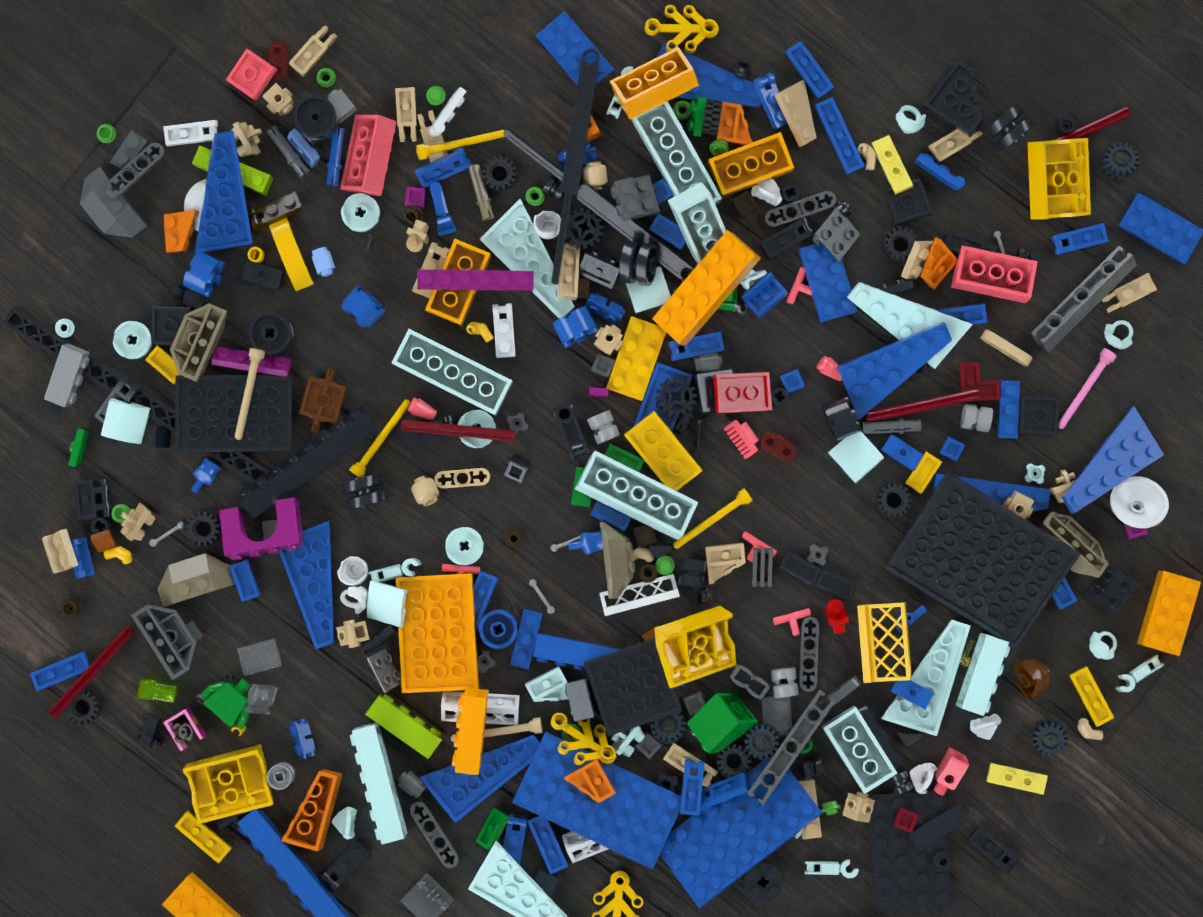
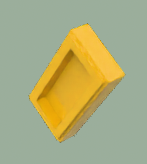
M157 345L145 360L175 385L176 375L179 374L173 357Z
M925 452L905 484L922 494L942 461Z

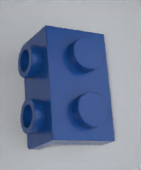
M770 272L762 276L753 287L745 290L742 298L744 303L760 319L787 296L788 292Z

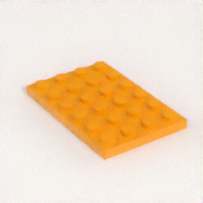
M473 573L396 578V587L408 590L404 608L407 609L403 627H398L402 693L465 690V688L479 689Z

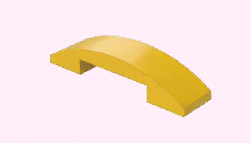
M285 218L269 225L295 291L297 292L314 285L288 219Z

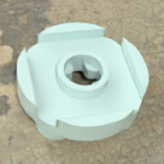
M357 193L347 198L342 206L341 216L344 223L352 231L366 232L378 224L380 208L372 197L363 193ZM358 208L366 210L364 217L356 216L355 213L358 212Z
M127 321L120 324L115 330L113 346L117 353L131 360L142 358L150 351L153 345L151 344V332L142 323ZM129 336L137 337L135 345H129Z
M482 410L467 412L458 422V425L477 426L480 424V427L496 429L493 418ZM460 437L465 445L472 448H483L492 442L489 439Z
M461 527L453 530L448 535L445 549L451 561L459 565H469L481 557L484 542L476 530L469 527ZM461 541H462L463 543H465L466 541L469 542V544H468L469 550H468V551H467V550H463V551L460 550V548H461L460 542H461Z

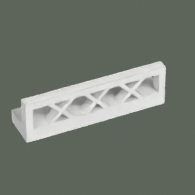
M674 574L656 578L651 583L639 582L626 586L615 605L606 606L604 596L608 595V591L599 593L605 616L680 597ZM671 579L673 590L664 591L659 586L663 580ZM659 582L657 586L652 583ZM649 584L656 588L652 595L646 596L641 593L644 585ZM629 589L637 593L631 601L622 598L624 592ZM657 590H660L662 592L655 594ZM639 594L643 596V598L637 599Z
M443 691L441 721H457L458 713L461 712V709H458L459 697L464 692ZM488 694L486 713H492L494 716H486L485 723L518 725L520 695ZM446 711H454L456 714L447 715ZM514 714V718H506L504 715Z
M573 831L562 835L565 848L572 863L609 849L602 845L592 847L596 842ZM577 850H583L581 853H578L576 855H573L572 853Z

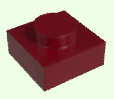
M899 807L893 826L912 833L919 815Z

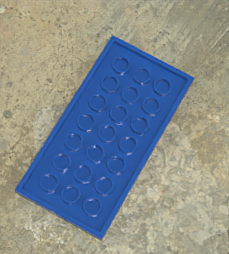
M545 732L512 803L653 869L680 811L682 796L612 763L603 764L599 761L616 794L598 803L564 778L592 762L585 761L581 766L574 762V757L578 752H583L584 754L589 752L579 749L570 750L565 755L560 754L558 746L564 740ZM561 746L562 749L567 750L565 746Z
M772 757L763 760L746 774L749 790ZM789 769L764 805L757 800L759 798L763 800L768 788L760 784L753 792L756 795L754 798L746 792L713 805L708 811L700 810V816L692 815L669 833L660 855L698 908H702L823 814ZM766 774L764 782L767 785H772L775 782L774 775Z

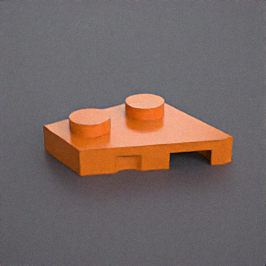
M722 102L716 140H724L728 143L739 145L753 143L749 135L747 121L744 119L742 105Z
M191 210L164 214L166 253L187 251L189 238L194 230L192 225L195 217H198L199 211Z
M937 237L933 241L920 276L932 289L938 286L957 263V258Z
M598 759L564 777L567 782L575 785L580 791L588 794L598 803L616 794Z

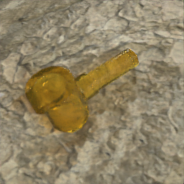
M971 639L966 650L962 653L959 662L963 667H967L972 661L968 657L974 643Z

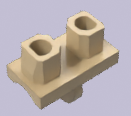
M246 122L234 123V128L231 131H234L235 141L241 140L243 144L237 148L239 156L247 157L260 154L261 151L257 144L261 142L258 137L262 134L261 129L254 130L253 126H248Z
M416 220L413 229L408 227L406 233L409 238L406 245L411 252H419L423 248V242L428 243L427 231L429 226H427V223Z
M1064 469L1060 471L1061 476L1055 478L1057 484L1064 483L1050 489V494H1054L1058 503L1064 502L1062 496L1074 482H1070V479L1075 478L1074 472L1067 474Z
M139 503L135 510L131 509L129 514L125 512L121 514L125 520L121 524L123 528L120 532L131 541L133 539L141 541L145 532L140 528L144 523L149 526L152 525L155 517L144 505Z

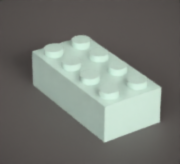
M702 182L668 200L691 255L697 264L701 262L726 232L713 198Z
M980 633L956 706L984 716L985 712L988 713L991 706L990 696L997 689V683H995L997 676L1002 674L1004 668L1002 661L1009 654V642Z
M854 705L821 725L864 794L897 774Z

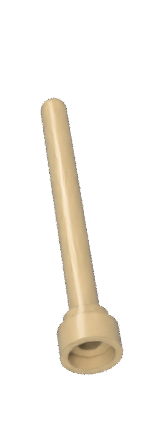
M250 348L248 356H250L251 364L235 432L237 440L243 437L258 364L264 359L265 351Z
M541 717L533 718V721H529L526 724L486 729L484 731V738L531 731L535 734L543 733ZM454 734V735L451 736V741H452V742L455 741V735H456V734Z

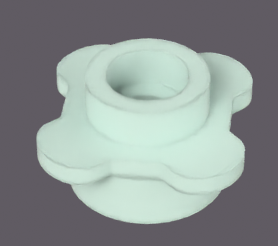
M1032 463L1026 466L1027 475L1025 480L1027 482L1035 481L1038 484L1043 483L1045 467L1043 465L1034 466Z

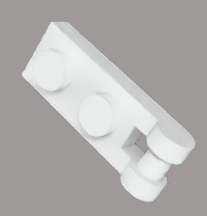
M459 87L454 92L430 127L429 134L432 137H438L445 130L444 123L446 121L450 122L455 115L453 112L455 107L459 108L464 102L465 98L463 96L466 91L463 88Z
M210 120L163 126L165 144L168 147L213 141V136L217 133L218 121ZM204 128H209V134L204 135Z
M507 303L506 306L493 304L496 358L516 357L512 303ZM507 313V319H500L499 314Z

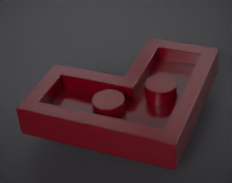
M979 362L959 363L960 392L978 389L980 398L972 401L1000 400L999 380L980 381Z

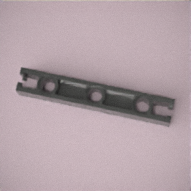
M1118 246L1031 332L1035 342L1039 345L1043 344L1045 350L1050 352L1137 266L1133 255L1128 253L1126 256L1125 250Z
M818 691L747 793L754 798L756 795L753 792L760 784L768 788L763 800L760 798L757 800L762 805L768 800L836 702V700L829 697L828 701L830 703L823 711L816 707L815 704L819 697L826 695L823 691ZM811 710L819 712L820 717L818 720L812 721L809 719L808 714ZM789 742L797 744V750L794 753H789L786 750V745ZM766 774L774 775L775 782L772 785H767L764 782Z

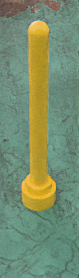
M505 130L433 146L416 145L419 160H424L433 153L505 137L503 135Z
M405 399L359 463L353 464L349 471L358 477L364 476L365 466L408 409L411 403L410 400Z
M745 488L738 492L739 495L736 496L735 500L675 541L673 547L675 549L680 548L741 504L743 506L752 502L753 500Z

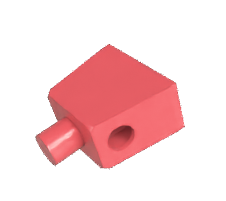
M950 747L948 748L935 773V778L938 782L934 788L936 793L944 796L948 788L955 790L969 767L965 755Z

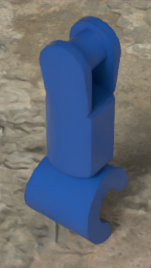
M433 182L430 185V191L436 215L440 217L437 218L438 234L441 236L456 232L455 224L448 212L440 183Z

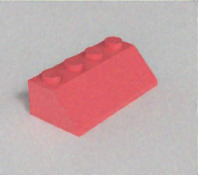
M355 115L340 189L366 195L381 196L395 133V120L380 115Z
M961 246L951 288L1027 303L1032 295L1038 261Z

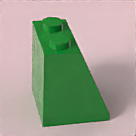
M716 693L687 722L691 733L698 738L702 748L708 753H719L758 723L737 693Z

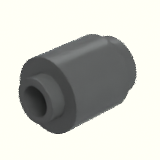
M717 352L702 354L694 358L696 373L720 371V367H723L721 355L718 356Z
M404 771L397 779L399 781L398 786L409 796H413L416 799L426 788L421 779L411 771L408 773Z

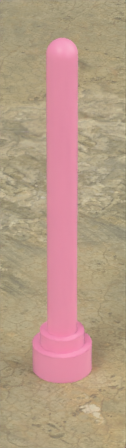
M1106 348L1100 353L1101 357L1099 358L1100 362L1059 421V429H1064L1105 366L1114 362L1117 356Z

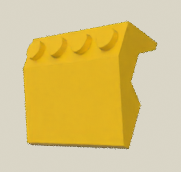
M1088 138L1028 142L1031 219L1091 215Z
M717 606L654 628L656 647L670 688L736 665L735 644L728 634L727 620L733 617L731 612L721 606Z
M261 744L186 763L183 768V773L187 776L191 788L192 804L198 824L274 804L271 787L267 782L268 771Z

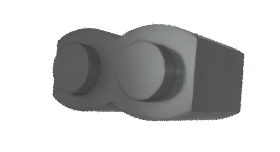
M736 664L729 674V677L736 685L746 688L755 698L762 699L770 688L762 678L753 675L743 665Z

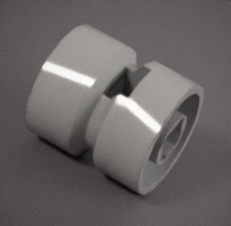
M965 404L961 416V428L972 430L975 427L977 431L988 433L992 423L993 409L988 407H980L978 409L976 405Z
M610 410L587 419L591 430H595L593 435L597 445L620 435L617 426L612 424L614 419Z
M795 667L771 670L772 681L775 682L773 686L774 698L799 695L798 684L794 682L797 678ZM786 678H787V681H788V682H786V683H782V682H781V679H786Z
M287 762L275 764L268 771V784L276 790L287 788L295 779L294 767Z

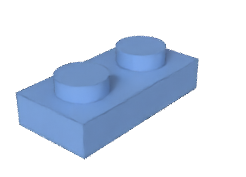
M296 129L290 131L286 139L297 154H300L302 160L310 169L316 166L320 158L317 150L307 143L302 133H299Z

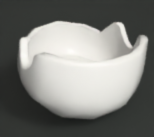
M543 210L539 215H535L534 229L537 235L543 239L555 238L559 235L561 218L553 211Z
M350 556L341 562L337 574L340 581L344 584L356 586L366 579L368 567L366 562L360 557Z

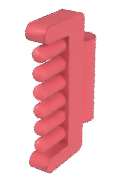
M734 420L724 427V431H728L727 435L732 434L729 438L733 439L732 442L736 443L735 446L738 447L741 454H745L743 456L744 459L758 451L754 444L759 439L747 422L740 425L737 420Z

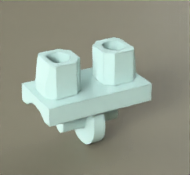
M640 726L614 734L611 738L615 741L612 747L618 755L623 754L630 757L634 752V748L629 743L632 739L641 742L645 734Z

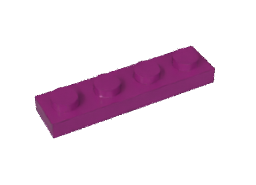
M216 346L212 356V365L249 371L251 360L247 351ZM265 354L264 359L258 364L257 372L287 377L292 359Z

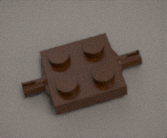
M328 368L325 379L309 377L299 414L309 416L314 420L310 431L318 433L321 422L335 423L339 419L347 387L332 381L336 371L334 369Z

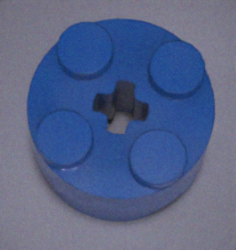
M198 252L189 264L191 268L189 272L186 271L183 285L209 298L214 290V286H219L223 276L220 273L225 263L205 253Z
M358 284L342 301L343 305L341 308L346 313L354 315L356 317L355 321L362 328H371L386 312V309L381 308L383 305L368 291L364 293L361 290L363 287Z
M586 307L578 308L570 312L566 317L563 316L553 323L554 329L564 348L572 346L574 341L580 343L588 338L587 334L589 336L598 331Z
M495 609L488 612L481 619L479 634L487 646L494 649L505 648L515 640L518 634V623L510 612L503 609ZM501 624L504 631L498 634L495 633L494 625L498 626Z

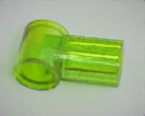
M140 678L137 698L174 703L178 690L175 685L157 683L156 680Z

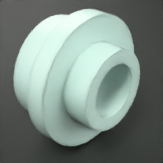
M60 319L55 325V331L60 337L68 338L73 335L75 326L69 319ZM66 324L68 328L63 332L62 326Z

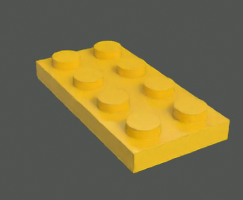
M631 316L623 338L624 342L620 347L606 389L642 401L666 331L658 325Z
M655 411L624 434L662 483L675 491L702 472L701 467Z

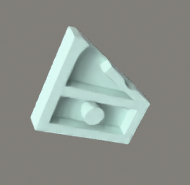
M559 666L525 683L534 702L568 699L565 693V684L568 682Z

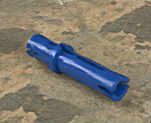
M340 128L339 136L338 129L332 136L329 163H327L326 185L331 186L332 178V186H338L339 170L342 169L340 162L345 132L343 128Z

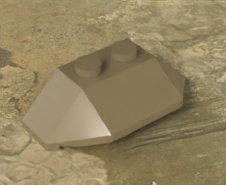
M209 303L185 314L170 348L179 375L196 382L199 380L208 367L222 335L228 311Z
M1055 512L1049 513L1041 524V528L1081 553L1070 570L1075 573L1100 577L1109 563L1104 557L1099 542L1071 516L1056 514Z
M603 521L600 522L608 599H617L634 577L635 564L631 559L633 545L629 542V538Z
M206 553L168 565L158 587L163 607L235 585L230 565Z

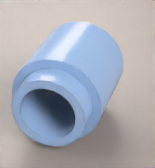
M326 247L312 251V260L317 274H322V277L333 274V270L336 268L330 251Z

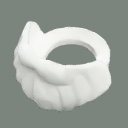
M773 179L752 187L751 195L753 197L756 196L774 206H777L782 201L780 189Z
M352 586L342 592L340 596L342 603L350 608H355L356 614L361 613L367 607L368 589L365 587ZM348 594L359 602H350L346 599L345 595Z
M992 714L989 717L971 720L970 730L978 737L990 740L997 729V725L1001 723V719L997 714Z
M932 763L919 764L909 772L913 785L919 794L927 793L926 789L933 779L934 772L937 770V767Z

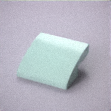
M661 266L657 267L654 281L650 286L639 285L637 281L634 284L626 283L635 313L664 305L671 297Z
M113 398L110 399L101 435L119 441L141 444L151 408L133 402L128 404Z
M861 431L844 438L828 452L855 483L884 459L883 455Z
M370 581L367 598V618L403 627L407 610L404 608L408 590L377 581Z

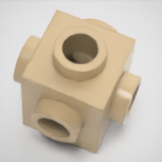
M277 83L262 96L269 103L267 108L273 114L278 112L282 116L289 113L293 108L292 93L286 87L282 90Z
M606 325L605 328L601 327L595 335L598 339L594 346L610 356L614 349L618 351L624 342L621 340L623 337L620 334L621 330L614 325H611V327ZM611 336L613 340L609 342L606 340V337Z
M1014 490L1012 496L1007 497L1004 506L1023 518H1029L1033 511L1031 506L1034 500Z
M353 619L343 622L344 626L336 627L341 646L349 645V648L360 646L362 641L370 640L365 621L355 623Z
M857 791V794L848 793L843 816L855 821L869 823L875 800L868 798L867 793L864 794L860 791Z

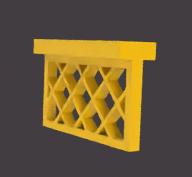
M906 602L857 606L863 682L912 680ZM894 607H901V616L896 620L889 612ZM872 608H879L885 613L879 621L873 617ZM886 616L895 622L889 630L881 624ZM896 625L903 630V635L899 639L891 633ZM878 626L886 632L881 640L874 636V630ZM888 635L896 641L891 649L882 643ZM898 644L904 648V655L901 658L892 652ZM879 645L888 652L882 660L876 655V649ZM889 655L898 661L892 669L884 662ZM881 664L889 671L885 677H878L877 669ZM899 664L906 668V676H899L894 671Z

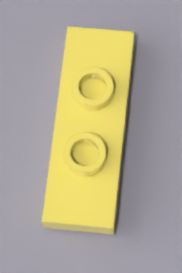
M888 135L872 142L871 145L894 193L898 194L912 188L913 184L890 136Z
M990 763L986 782L1044 795L1048 776Z

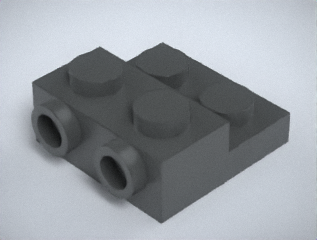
M649 175L634 179L631 177L615 181L610 188L613 199H616V212L618 217H621L622 222L660 212Z

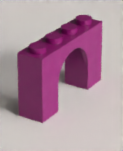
M294 497L275 501L278 520L277 528L270 538L259 542L251 541L248 538L245 530L243 510L238 507L219 510L224 555L231 558V560L243 559L242 556L259 557L261 553L265 552L276 554L280 553L282 549L294 551L298 550L300 546H304L299 501Z

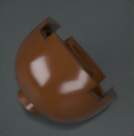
M1036 659L1022 660L1014 665L1013 673L1014 675L1017 674L1020 682L1016 681L1017 686L1026 697L1032 696V698H1035L1046 691L1050 682V670L1047 666Z

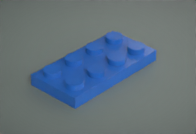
M565 11L536 35V38L576 85H578L582 55L587 49L596 50L600 56L596 85L614 71V68ZM590 52L585 56L587 63L591 64L597 60L595 53Z
M1139 192L1135 195L1118 227L1182 264H1186L1203 234V229Z
M823 243L800 248L798 251L820 323L858 312L856 304L847 298L851 288L842 258L840 261H837Z

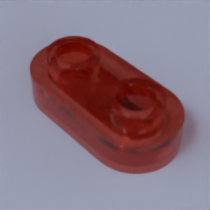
M281 42L272 43L268 49V63L275 68H281V72L275 73L272 77L276 81L286 79L289 73L288 49ZM280 48L281 52L279 54H275V49Z
M769 432L761 438L762 448L778 459L789 462L796 457V447L779 435ZM769 438L774 441L772 446L767 444ZM784 449H789L790 454L788 456L783 454Z

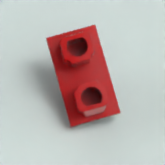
M832 599L828 602L827 608H824L827 621L833 627L834 634L846 632L845 623H849V619L843 603L838 599Z

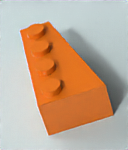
M327 769L318 772L307 792V796L301 803L296 816L290 823L281 841L317 852L323 849L343 774Z

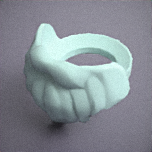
M905 105L896 114L898 125L906 134L917 132L925 124L926 115L923 114L921 116L920 112L913 106ZM903 112H912L916 117V121L908 119Z
M751 269L740 284L748 290L749 286L758 283V280L766 275L767 272L766 270L755 272Z
M1119 320L1113 324H1106L1104 331L1105 339L1114 348L1126 349L1133 344L1131 340L1133 328L1129 322ZM1120 324L1127 326L1129 329L1128 337L1122 341L1112 335L1116 326Z
M1094 631L1090 637V651L1099 659L1109 660L1114 658V651L1117 647L1115 636L1107 631L1100 633ZM1104 635L1109 636L1113 641V646L1110 650L1109 646L1101 641Z
M346 807L339 811L332 820V824H334L345 839H351L355 836L354 821L357 810L352 807Z

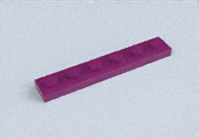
M417 270V289L534 291V271Z

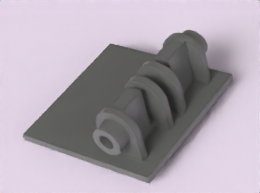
M836 207L813 236V242L817 245L823 243L837 261H840L860 236V233Z
M386 649L367 658L384 693L401 684V675L396 670L392 657Z
M426 873L400 901L416 917H438L455 899Z

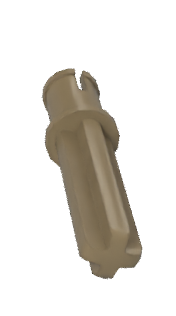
M473 164L469 167V172L478 200L476 204L479 205L482 220L486 221L487 219L488 221L495 218L490 205L491 199L488 198L480 166Z

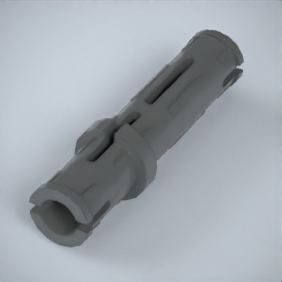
M273 126L274 133L269 129L267 134L288 160V165L294 168L300 178H304V173L307 176L310 170L302 162L300 154H296L284 138L278 127Z
M899 419V421L862 422V430L864 435L892 432L904 434V432L921 431L920 419Z

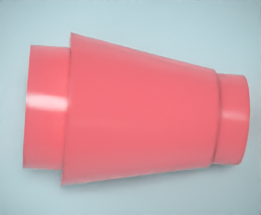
M824 356L816 367L819 373L839 382L842 380L837 368L839 365L831 357Z
M415 397L407 409L411 415L433 421L437 410H434L422 399Z

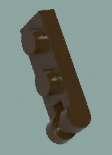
M293 192L257 209L252 208L247 212L248 218L252 220L253 230H260L303 211V207L297 193Z

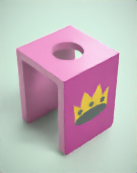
M191 707L163 722L174 739L176 735L173 730L175 725L173 720L185 714L199 739L201 740L207 736ZM184 740L180 743L175 741L180 751L188 748Z

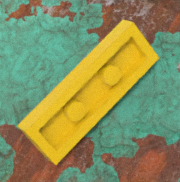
M1087 666L1069 675L1096 727L1114 718Z
M189 810L175 825L178 830L218 864L232 849L229 844L204 823L198 824L196 816Z

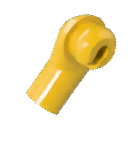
M471 322L466 327L469 334L481 335L486 343L494 339L484 323Z
M121 546L104 551L106 560L117 557L124 564H129L132 561L130 551Z

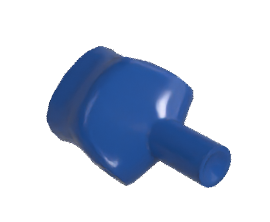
M204 457L201 464L193 472L197 480L190 490L197 494L203 484L211 485L221 467Z
M601 530L581 533L580 541L568 543L569 550L582 548L585 554L603 550Z
M923 605L912 613H906L908 627L918 617L927 612ZM901 613L897 615L896 620L901 616ZM898 625L895 626L900 633L902 629Z

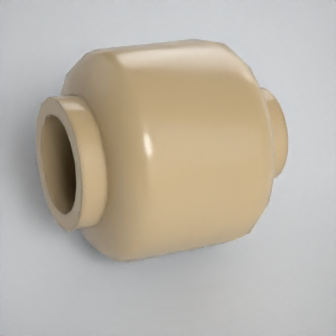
M600 161L585 163L586 166L582 168L583 183H587L595 190L602 189V185L608 182L606 166L601 164Z
M425 476L417 478L414 481L415 484L411 487L416 502L423 504V506L435 503L439 496V490L432 478H425Z

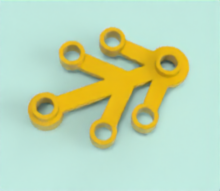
M668 5L665 8L664 15L667 18H673L678 24H660L657 19L651 18L646 21L644 28L645 32L651 36L657 35L658 32L679 33L673 40L667 42V52L673 50L669 48V45H674L677 48L691 33H699L693 40H689L685 44V51L689 54L694 53L697 45L705 38L715 37L719 30L714 20H705L691 5L685 6L683 15L686 18H692L697 24H691L676 11L675 6ZM670 9L673 11V13L670 14L667 12V10ZM686 10H691L692 13L688 14ZM649 27H654L655 30L652 31L649 29ZM688 45H692L694 48L689 49Z
M555 713L553 715L551 726L555 730L562 729L578 740L576 742L562 741L558 746L560 754L565 755L570 750L590 748L594 751L593 753L584 754L583 752H578L575 755V764L581 766L585 761H594L596 759L603 764L614 762L616 752L612 746L608 745L605 726L599 724L593 731L594 735L599 738V745L594 742L589 724L590 718L585 719L587 722L577 721L583 729L584 734L567 724V717L563 713ZM561 746H565L567 750L562 749Z
M614 872L610 878L611 883L601 892L595 893L593 901L597 905L603 904L605 897L614 890L615 897L602 909L594 912L592 917L597 914L605 917L612 910L613 917H621V910L627 917H640L622 899L624 891L632 900V905L635 908L642 907V897L638 896L629 886V876L626 872ZM617 878H622L624 880L623 883L618 884L616 882ZM601 895L603 899L598 902L595 897ZM637 898L641 900L639 905L634 904V900Z

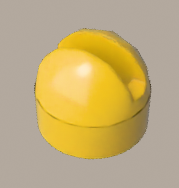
M252 247L248 251L250 261L255 263L263 261L265 254L261 248Z

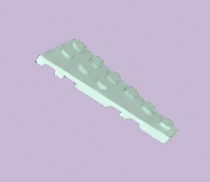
M519 199L480 240L511 271H534V291L532 292L558 318L566 316L575 306L572 300L557 298L558 284L553 285L551 282L554 265L539 235H537L521 199Z
M858 282L847 296L848 299L899 340L945 322L952 341L927 361L934 369L972 326L969 322Z
M950 620L913 672L911 681L934 692L926 710L897 695L881 719L937 736L970 625Z
M495 841L468 889L516 917H568L507 851Z

